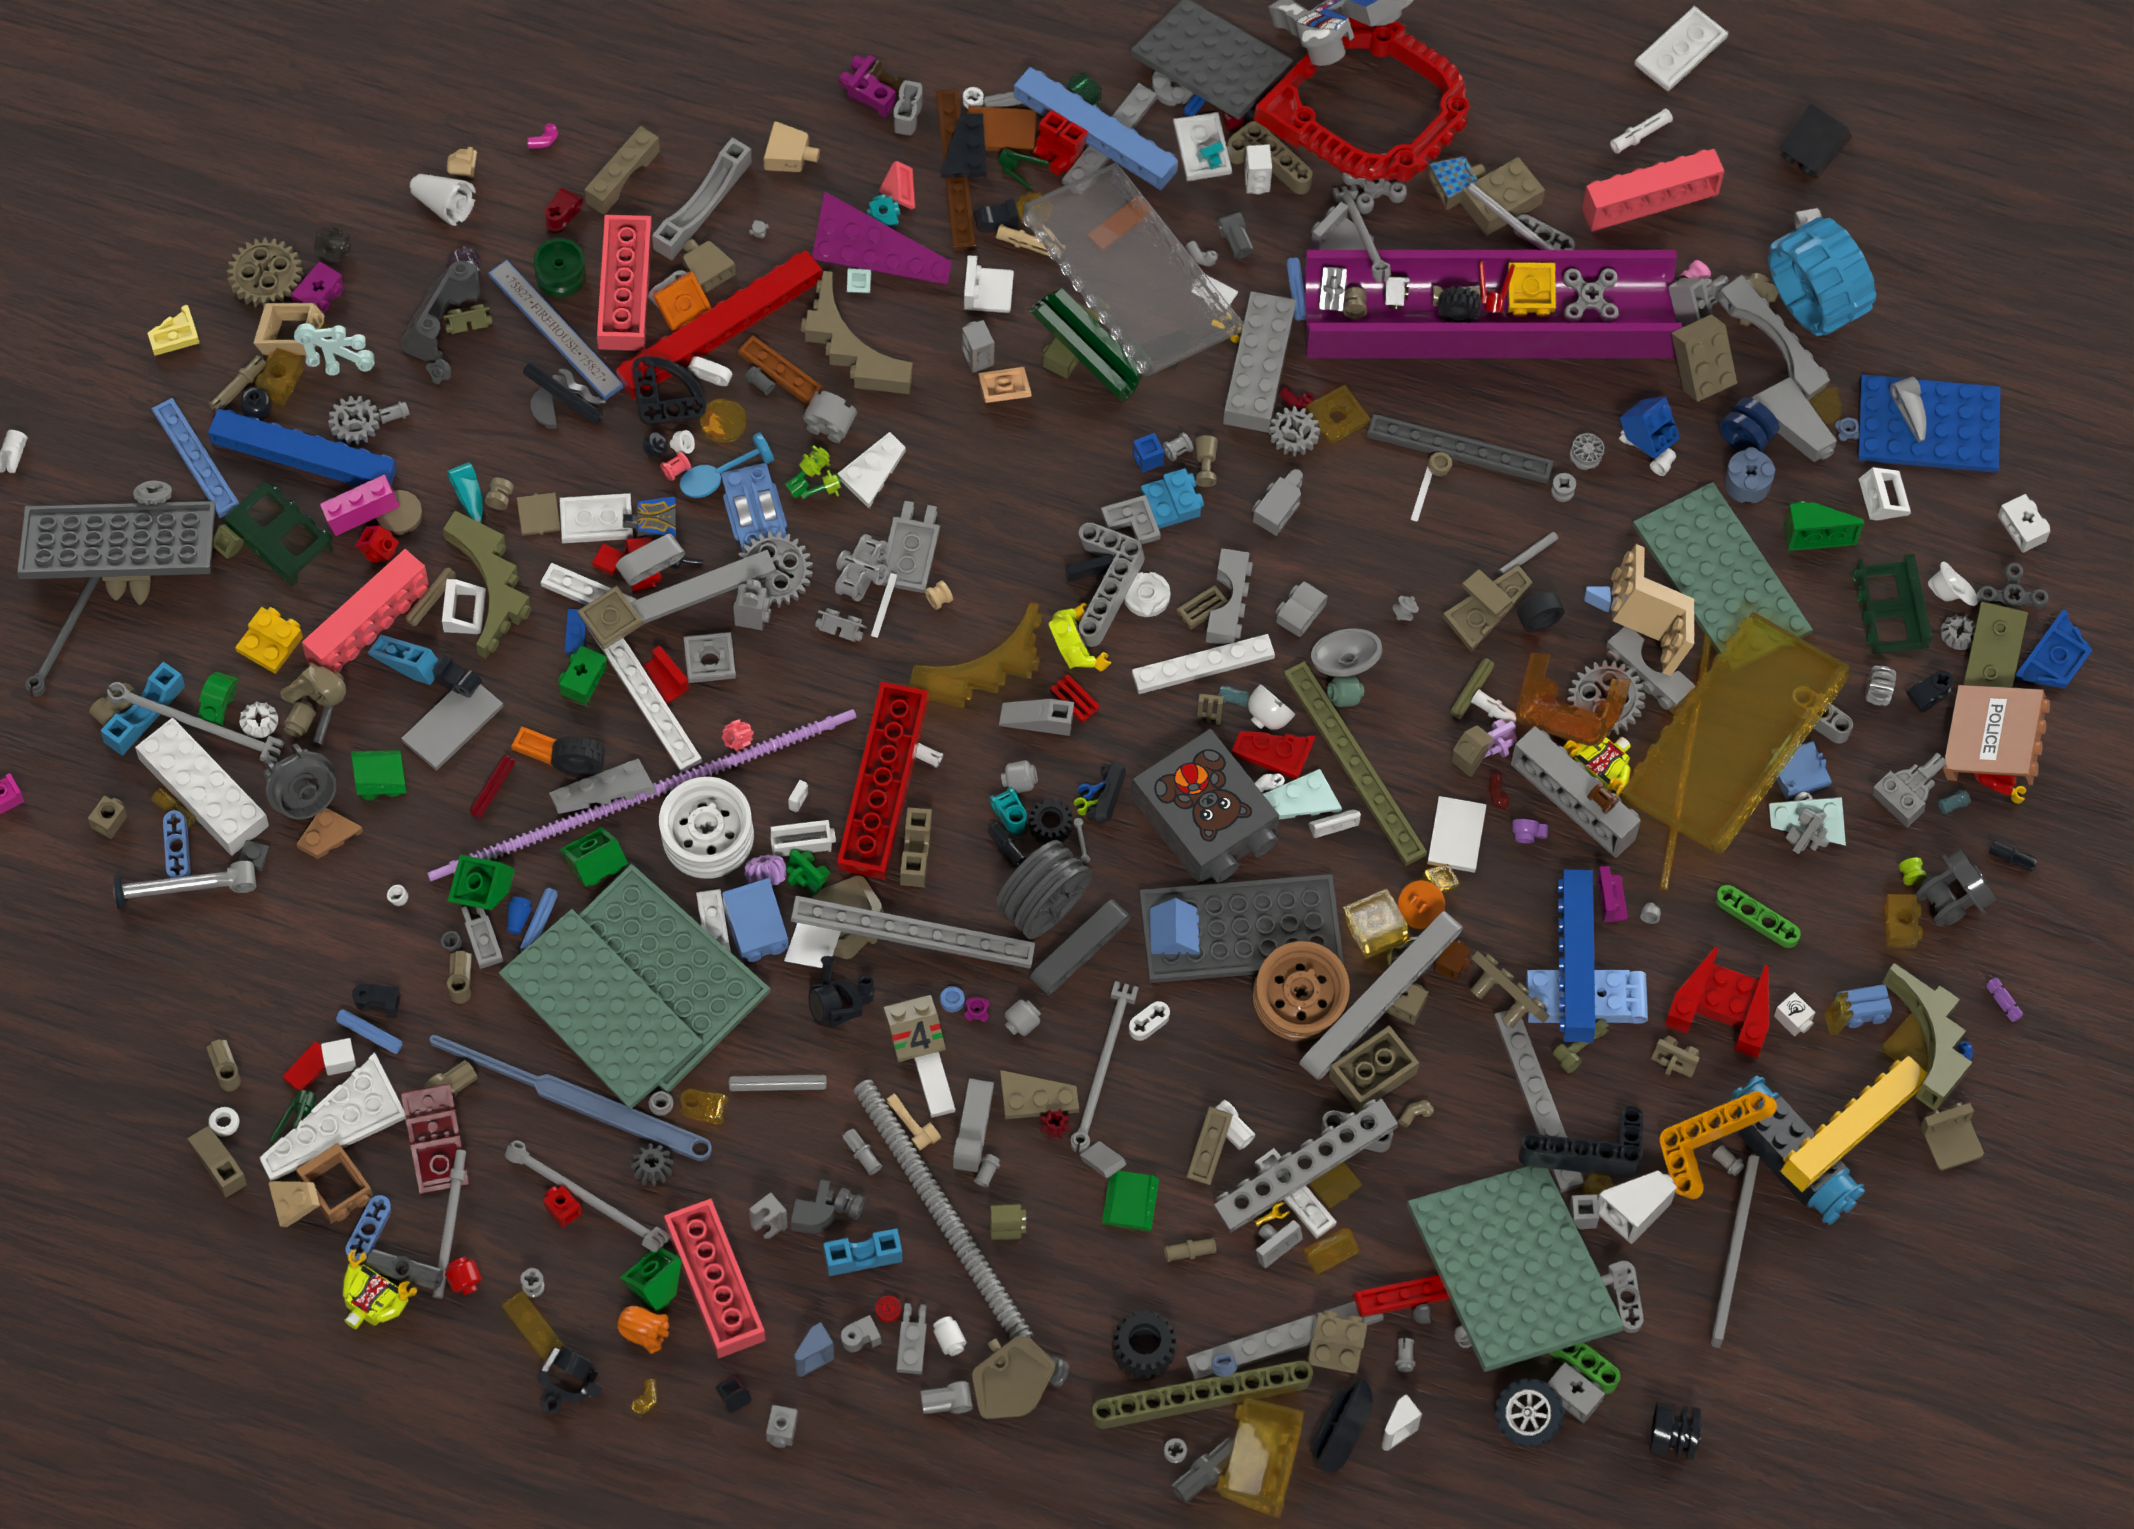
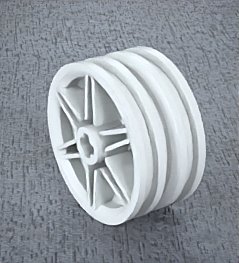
M715 777L690 779L674 788L662 804L659 814V827L663 847L671 863L683 873L697 878H717L731 873L747 859L754 841L751 810L743 793L733 784ZM700 804H705V805H707V806L698 808V806H699ZM726 810L730 813V815L727 817H723L722 811ZM684 818L688 821L686 825L679 824ZM734 836L733 839H728L726 837ZM685 845H692L690 848L685 847ZM711 846L716 851L713 855L708 854L709 847Z

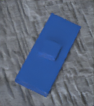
M568 609L565 654L577 653L580 646H585L586 625L577 613L580 609Z

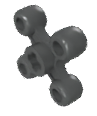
M2010 563L2004 570V578L2007 581L2006 588L1996 590L1991 586H1983L1977 594V600L1980 604L1981 602L1989 604L1999 603L2003 607L2019 610L2023 605H2029L2037 610L2042 609L2047 605L2049 597L2047 592L2042 589H2036L2033 592L2024 591L2019 584L2023 576V568L2018 563ZM2010 571L2016 572L2017 575H2013ZM1983 594H1988L1990 598L1985 597ZM2009 595L2011 597L2014 595L2017 597V599L2014 598L2013 600H2011L2009 598Z

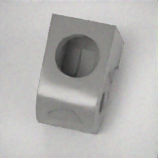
M870 1315L846 1326L841 1332L843 1347L849 1352L859 1351L868 1342L871 1343L872 1347L882 1344L881 1336Z

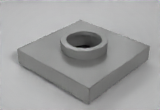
M731 632L684 637L688 683L736 678ZM706 654H714L718 657L719 662L716 665L704 666L701 663V659Z

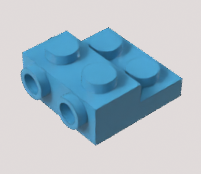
M1186 469L1165 474L1162 480L1141 486V493L1143 496L1146 495L1158 529L1201 516V507L1204 506L1203 499L1200 493H1195L1193 488L1196 487L1194 476L1192 473L1187 474Z

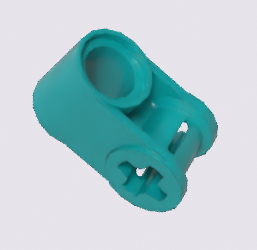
M1008 787L1007 791L997 796H990L989 802L996 815L999 816L1006 830L1013 835L1025 832L1027 828V813L1014 789ZM1013 818L1021 819L1019 822L1011 821Z

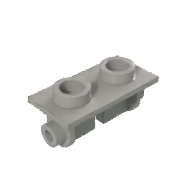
M826 608L825 612L818 611V613L823 614L822 619L818 618L815 624L819 631L835 635L837 628L840 627L842 629L839 637L851 640L852 642H856V640L861 641L863 632H860L861 627L867 628V626L861 624L862 619L850 615L848 619L839 617L840 612Z

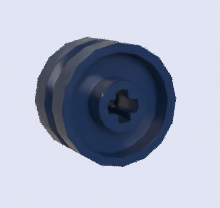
M1745 397L1736 402L1731 412L1726 414L1719 424L1720 433L1725 441L1738 452L1750 447L1762 452L1767 447V443L1777 435L1780 429L1775 415L1765 405L1752 398Z

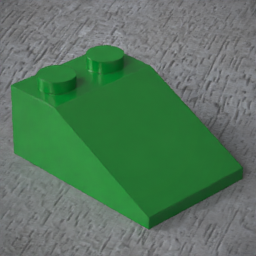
M1795 502L1790 504L1783 525L1787 550L1857 545L1864 526V520L1814 502Z

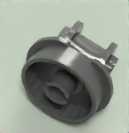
M295 743L291 746L294 754L276 764H273L269 758L264 760L266 770L263 771V774L267 780L266 796L270 805L279 813L289 818L300 820L313 817L322 812L334 798L337 784L333 766L325 756L309 752L306 748L302 750Z
M1961 848L1949 857L1943 854L1942 857L1950 869L1942 874L1935 873L1926 878L1916 893L1919 901L1928 899L1932 905L1936 904L1934 908L1938 914L1933 919L1936 926L1944 924L1949 926L1964 917L1966 914L1965 910L1974 903L1984 915L1987 914L1985 908L1997 901V898L1986 884L1987 880L1975 864L1971 863ZM1956 878L1968 893L1960 899H1957L1948 886Z

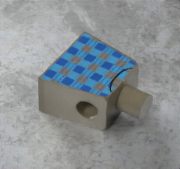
M1465 157L1431 163L1428 170V178L1446 210L1460 203L1463 188L1486 176V171L1482 164L1470 167Z

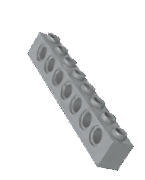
M1375 1099L1369 1101L1362 1107L1363 1111L1357 1115L1354 1112L1350 1113L1341 1120L1343 1122L1336 1128L1333 1125L1326 1128L1320 1133L1322 1137L1315 1141L1312 1139L1307 1140L1300 1145L1301 1150L1295 1154L1291 1152L1285 1154L1279 1159L1280 1163L1276 1166L1271 1167L1268 1165L1258 1172L1259 1176L1252 1181L1248 1178L1237 1185L1238 1190L1231 1194L1225 1192L1217 1197L1214 1209L1228 1231L1232 1233L1398 1127V1123L1382 1099L1377 1102ZM1364 1119H1370L1374 1122V1127L1370 1130H1365L1361 1127L1360 1123ZM1343 1132H1349L1353 1135L1354 1139L1350 1143H1344L1340 1140L1339 1136ZM1328 1145L1332 1148L1333 1152L1329 1156H1322L1318 1150L1321 1146ZM1306 1158L1311 1161L1312 1165L1309 1169L1304 1170L1298 1166V1161ZM1287 1172L1290 1174L1291 1179L1286 1183H1282L1277 1179L1278 1173ZM1259 1185H1266L1269 1187L1270 1192L1266 1196H1260L1256 1193V1188ZM1239 1198H1245L1249 1205L1245 1209H1238L1235 1206V1201Z

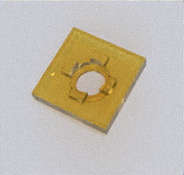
M1345 384L1306 406L1307 413H1313V420H1318V427L1331 445L1370 423L1369 416ZM1334 411H1340L1345 414L1346 419L1339 423H1334L1333 419L1329 416Z

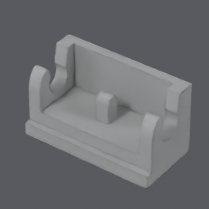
M771 1192L749 1209L750 1225L754 1231L761 1229L763 1225L771 1227V1230L764 1234L765 1239L771 1238L780 1230L788 1228L787 1210Z

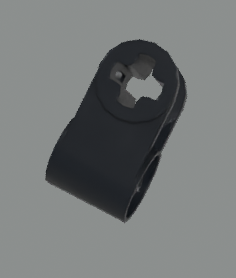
M1937 671L1925 680L1914 684L1907 691L1906 695L1920 713L1926 712L1949 696L1953 677L1947 671Z

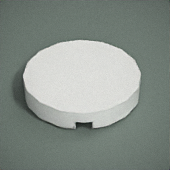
M1143 572L1137 574L1124 599L1125 605L1138 616H1156L1163 612L1169 604L1171 594L1169 584L1157 573L1149 572L1143 574Z

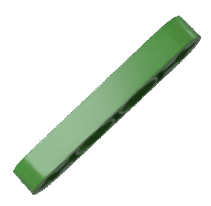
M1724 885L1718 889L1716 903L1720 908L1785 948H1792L1798 944L1801 934L1795 924L1731 885ZM1727 894L1732 895L1731 899L1723 900V896ZM1738 899L1741 900L1737 908H1735V903H1737ZM1750 905L1753 907L1754 913L1752 915H1745L1741 911V907ZM1764 918H1771L1775 922V926L1766 928L1763 926L1762 920ZM1779 925H1781L1782 928L1781 930H1779V933H1775ZM1792 932L1793 936L1786 939L1785 935Z

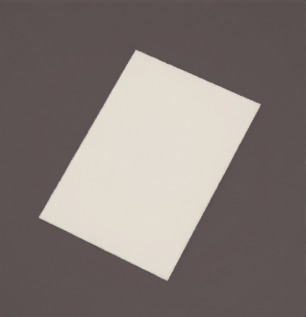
M797 923L784 961L822 968L821 958L833 956L841 931Z

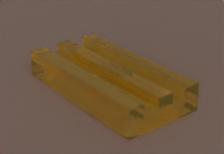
M1848 992L1839 993L1824 1013L1830 1035L1839 1034L1854 1015L1853 1010H1848L1852 1006L1850 1001H1846L1849 997Z

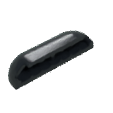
M1364 1379L1354 1380L1355 1384L1349 1386L1346 1390L1341 1388L1338 1391L1311 1443L1310 1452L1312 1453L1313 1463L1322 1470L1335 1472L1344 1466L1370 1416L1373 1396L1370 1386Z

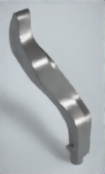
M559 369V374L562 376H552L553 379L590 405L600 406V404H606V399L592 396L587 386L576 384L570 371Z

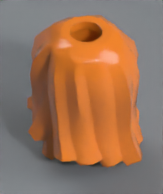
M630 1306L625 1308L618 1318L617 1328L621 1335L627 1340L643 1346L650 1354L659 1351L662 1348L663 1337L669 1336L667 1315H657L643 1307Z

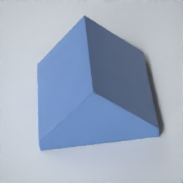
M1177 898L1150 908V943L1152 954H1162V952H1165V954H1178V952H1181V954H1186V952L1188 954H1199V927L1197 925L1199 923V914L1197 915L1196 913L1198 908Z

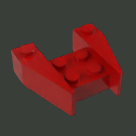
M1715 947L1676 993L1665 1026L1688 1034L1695 1013L1741 1029L1734 1051L1758 1059L1769 1028V967L1767 965L1764 966L1760 980L1713 964L1719 949Z

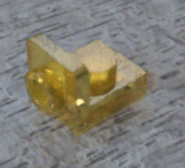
M1448 864L1426 870L1418 880L1435 884L1442 893L1456 889L1460 884Z

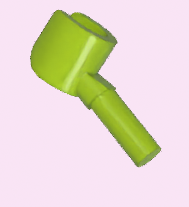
M1081 797L1075 799V806L1085 805L1083 808L1078 809L1077 813L1085 815L1091 805L1097 806L1099 799L1093 801H1086V799Z

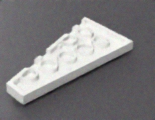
M375 1052L364 1065L352 1073V1076L342 1085H338L313 1108L304 1120H300L297 1129H293L284 1138L277 1141L260 1157V1161L270 1181L277 1180L296 1171V1169L336 1143L345 1148L406 1119L404 1110Z

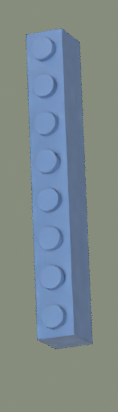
M1030 67L1014 85L1015 99L1044 117L1053 110L1067 118L1068 125L1072 121L1088 131L1086 144L1159 190H1162L1176 174L1178 159L1172 153L1163 151L1153 141L1144 139L1134 129H1128L1120 124L1116 118L1109 117L1097 106L1085 102L1078 94H1073L1066 90L1062 84L1050 80L1043 72L1036 71Z

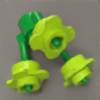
M813 445V451L809 455L804 454V459L799 464L802 471L785 483V485L795 498L801 496L805 499L811 494L827 489L829 495L836 492L838 497L837 489L841 488V479H838L837 475L832 476L830 470H827V476L822 477L824 484L810 490L806 489L810 486L804 479L806 474L810 477H813L815 474L819 476L821 468L825 465L827 467L830 466L828 459L830 456L827 450H824L822 447L818 449Z

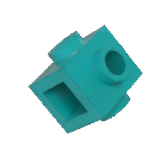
M880 195L874 197L872 202H869L870 209H866L868 216L890 228L899 226L897 216L901 215L897 201L893 202L892 197ZM885 210L887 213L881 214L880 211Z

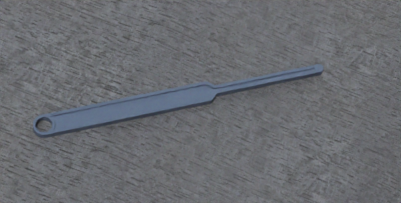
M432 1035L430 1037V1044L432 1046L530 1085L536 1089L538 1096L697 1161L708 1159L712 1153L709 1140L635 1109L629 1110L623 1104L549 1074L538 1077L440 1036ZM697 1143H704L709 1148L708 1152L701 1156L696 1155L692 1149Z

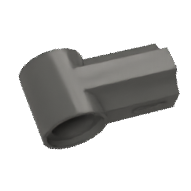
M1240 212L1217 219L1219 232L1223 238H1226L1234 258L1243 259L1253 253V247L1247 236L1245 222Z

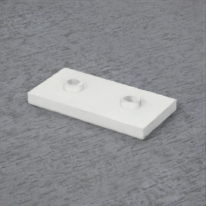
M1694 6L1635 60L1634 65L1666 91H1669L1727 38L1728 32Z

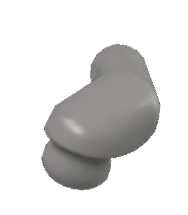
M1191 241L1186 245V249L1196 264L1209 267L1216 263L1218 256L1215 251L1201 252L1195 241Z

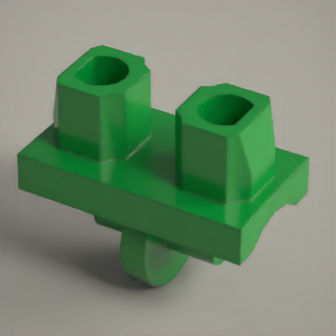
M794 849L790 852V860L786 865V871L790 874L788 883L791 886L800 884L802 887H806L813 895L820 893L822 884L829 878L830 871L825 866L815 868L813 866L814 856L808 850L799 853Z

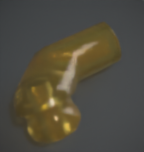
M654 1379L644 1381V1395L638 1398V1400L634 1399L632 1402V1409L638 1414L647 1413L657 1403L656 1380Z

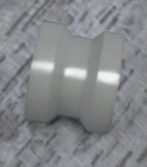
M1568 473L1556 475L1551 489L1553 498L1559 502L1571 500L1574 496L1576 480Z

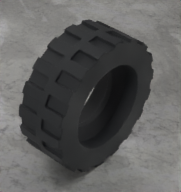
M568 736L559 738L553 744L551 765L558 771L568 775L594 776L603 771L606 750L601 743L585 737Z

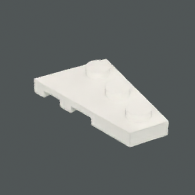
M889 432L837 473L838 479H841V482L870 508L873 499L883 488L887 477L893 472L904 455L905 446Z

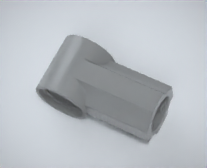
M955 1382L949 1384L947 1388L921 1391L924 1414L944 1411L965 1413L973 1409L968 1382Z

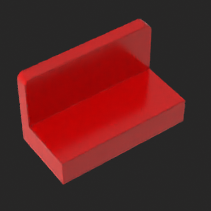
M659 645L652 650L653 659L642 667L665 703L669 704L689 690V683L686 676Z

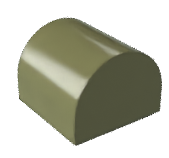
M227 525L219 526L213 538V547L226 558L236 555L244 543V540Z

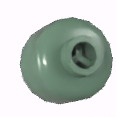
M1355 676L1335 677L1328 684L1327 696L1337 707L1356 706L1364 696V686Z

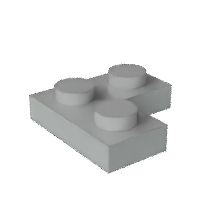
M1146 495L1101 508V514L1108 529L1114 531L1131 526L1136 540L1141 545L1161 539L1160 531Z

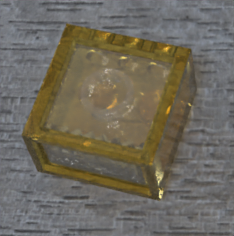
M1388 889L1343 907L1346 926L1365 959L1410 941L1407 922Z

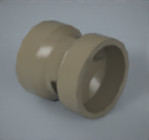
M1352 287L1345 291L1344 315L1347 318L1358 320L1366 315L1367 306L1365 303L1367 294L1365 290L1359 287Z
M493 478L489 485L491 490L485 497V503L494 509L504 510L508 506V496L512 494L514 485L506 479Z

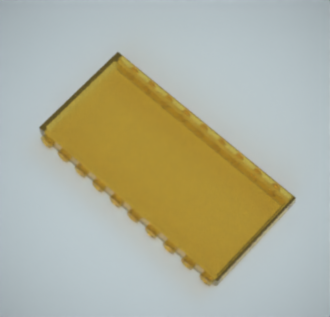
M1752 612L1748 618L1745 617L1742 620L1735 636L1732 635L1728 639L1724 652L1722 654L1719 653L1715 657L1712 664L1713 667L1709 672H1704L1699 681L1700 685L1696 690L1692 689L1684 707L1677 709L1673 716V722L1670 726L1666 725L1663 728L1657 744L1653 743L1650 746L1646 759L1636 765L1633 772L1634 775L1630 781L1627 780L1626 786L1621 790V798L1718 855H1722L1842 689L1850 674L1849 665L1755 612Z

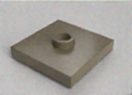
M617 586L577 611L579 617L604 650L644 625L643 620Z

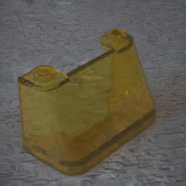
M1245 1397L1243 1405L1238 1404L1235 1419L1239 1420L1238 1431L1228 1470L1225 1476L1220 1475L1217 1490L1221 1491V1497L1267 1516L1280 1519L1301 1436L1304 1411Z

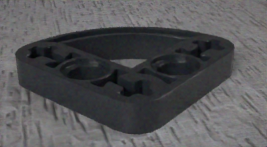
M651 356L637 358L632 363L631 375L640 421L643 424L656 425L700 418L706 412V400L699 384L680 365L664 358ZM640 362H642L643 366L648 367L644 372L645 379L650 377V380L638 382V379L643 378L641 370L636 369ZM654 368L666 371L678 378L688 389L692 397L659 401ZM642 385L651 387L652 395L650 397L641 395L640 388ZM693 402L697 406H701L697 414H695L694 410H687L685 412L686 416L683 415L684 408L692 406ZM668 405L677 406L679 410L677 417H671L667 414ZM659 406H662L661 413L664 419H661V414H658L650 420L649 416H645L644 413L648 411V408H650L651 412H657L660 410Z

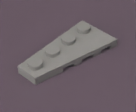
M638 758L568 786L561 787L549 792V795L558 814L589 808L590 803L597 802L603 805L612 803L611 799L625 796L627 800L636 798L635 794L647 792V795L656 794L654 785Z

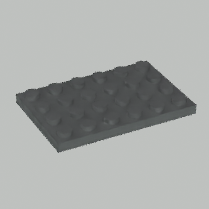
M1182 0L1131 49L1130 54L1131 57L1237 119H1240L1293 67L1294 61L1190 0Z

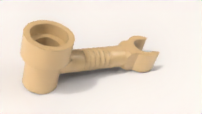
M895 1094L886 1099L888 1105L913 1133L914 1137L911 1141L919 1151L930 1143L934 1144L941 1139L938 1131L930 1122L920 1128Z

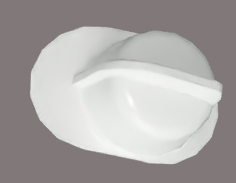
M1941 562V570L1928 581V586L1935 595L1946 602L1960 598L1968 605H1977V595L1971 585L1956 573L1948 563Z

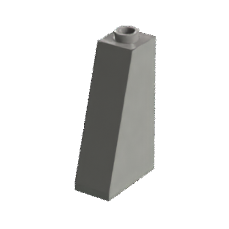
M1791 377L1752 397V399L1765 405L1775 415L1780 426L1778 434L1813 462L1821 458L1823 460L1827 459L1834 453L1837 440Z

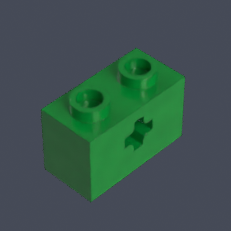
M580 646L577 653H572L569 659L570 666L566 672L563 671L560 675L558 685L560 686L562 696L587 706L608 665L605 655Z

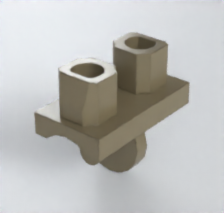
M1666 1036L1664 1040L1659 1039L1651 1059L1667 1067L1665 1074L1668 1076L1674 1070L1692 1078L1700 1059L1698 1057L1699 1050L1692 1046L1687 1047L1685 1050L1676 1047L1678 1044L1677 1040L1670 1036Z

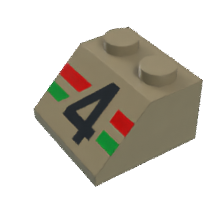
M931 995L883 1007L886 1027L898 1062L946 1050L937 1011Z

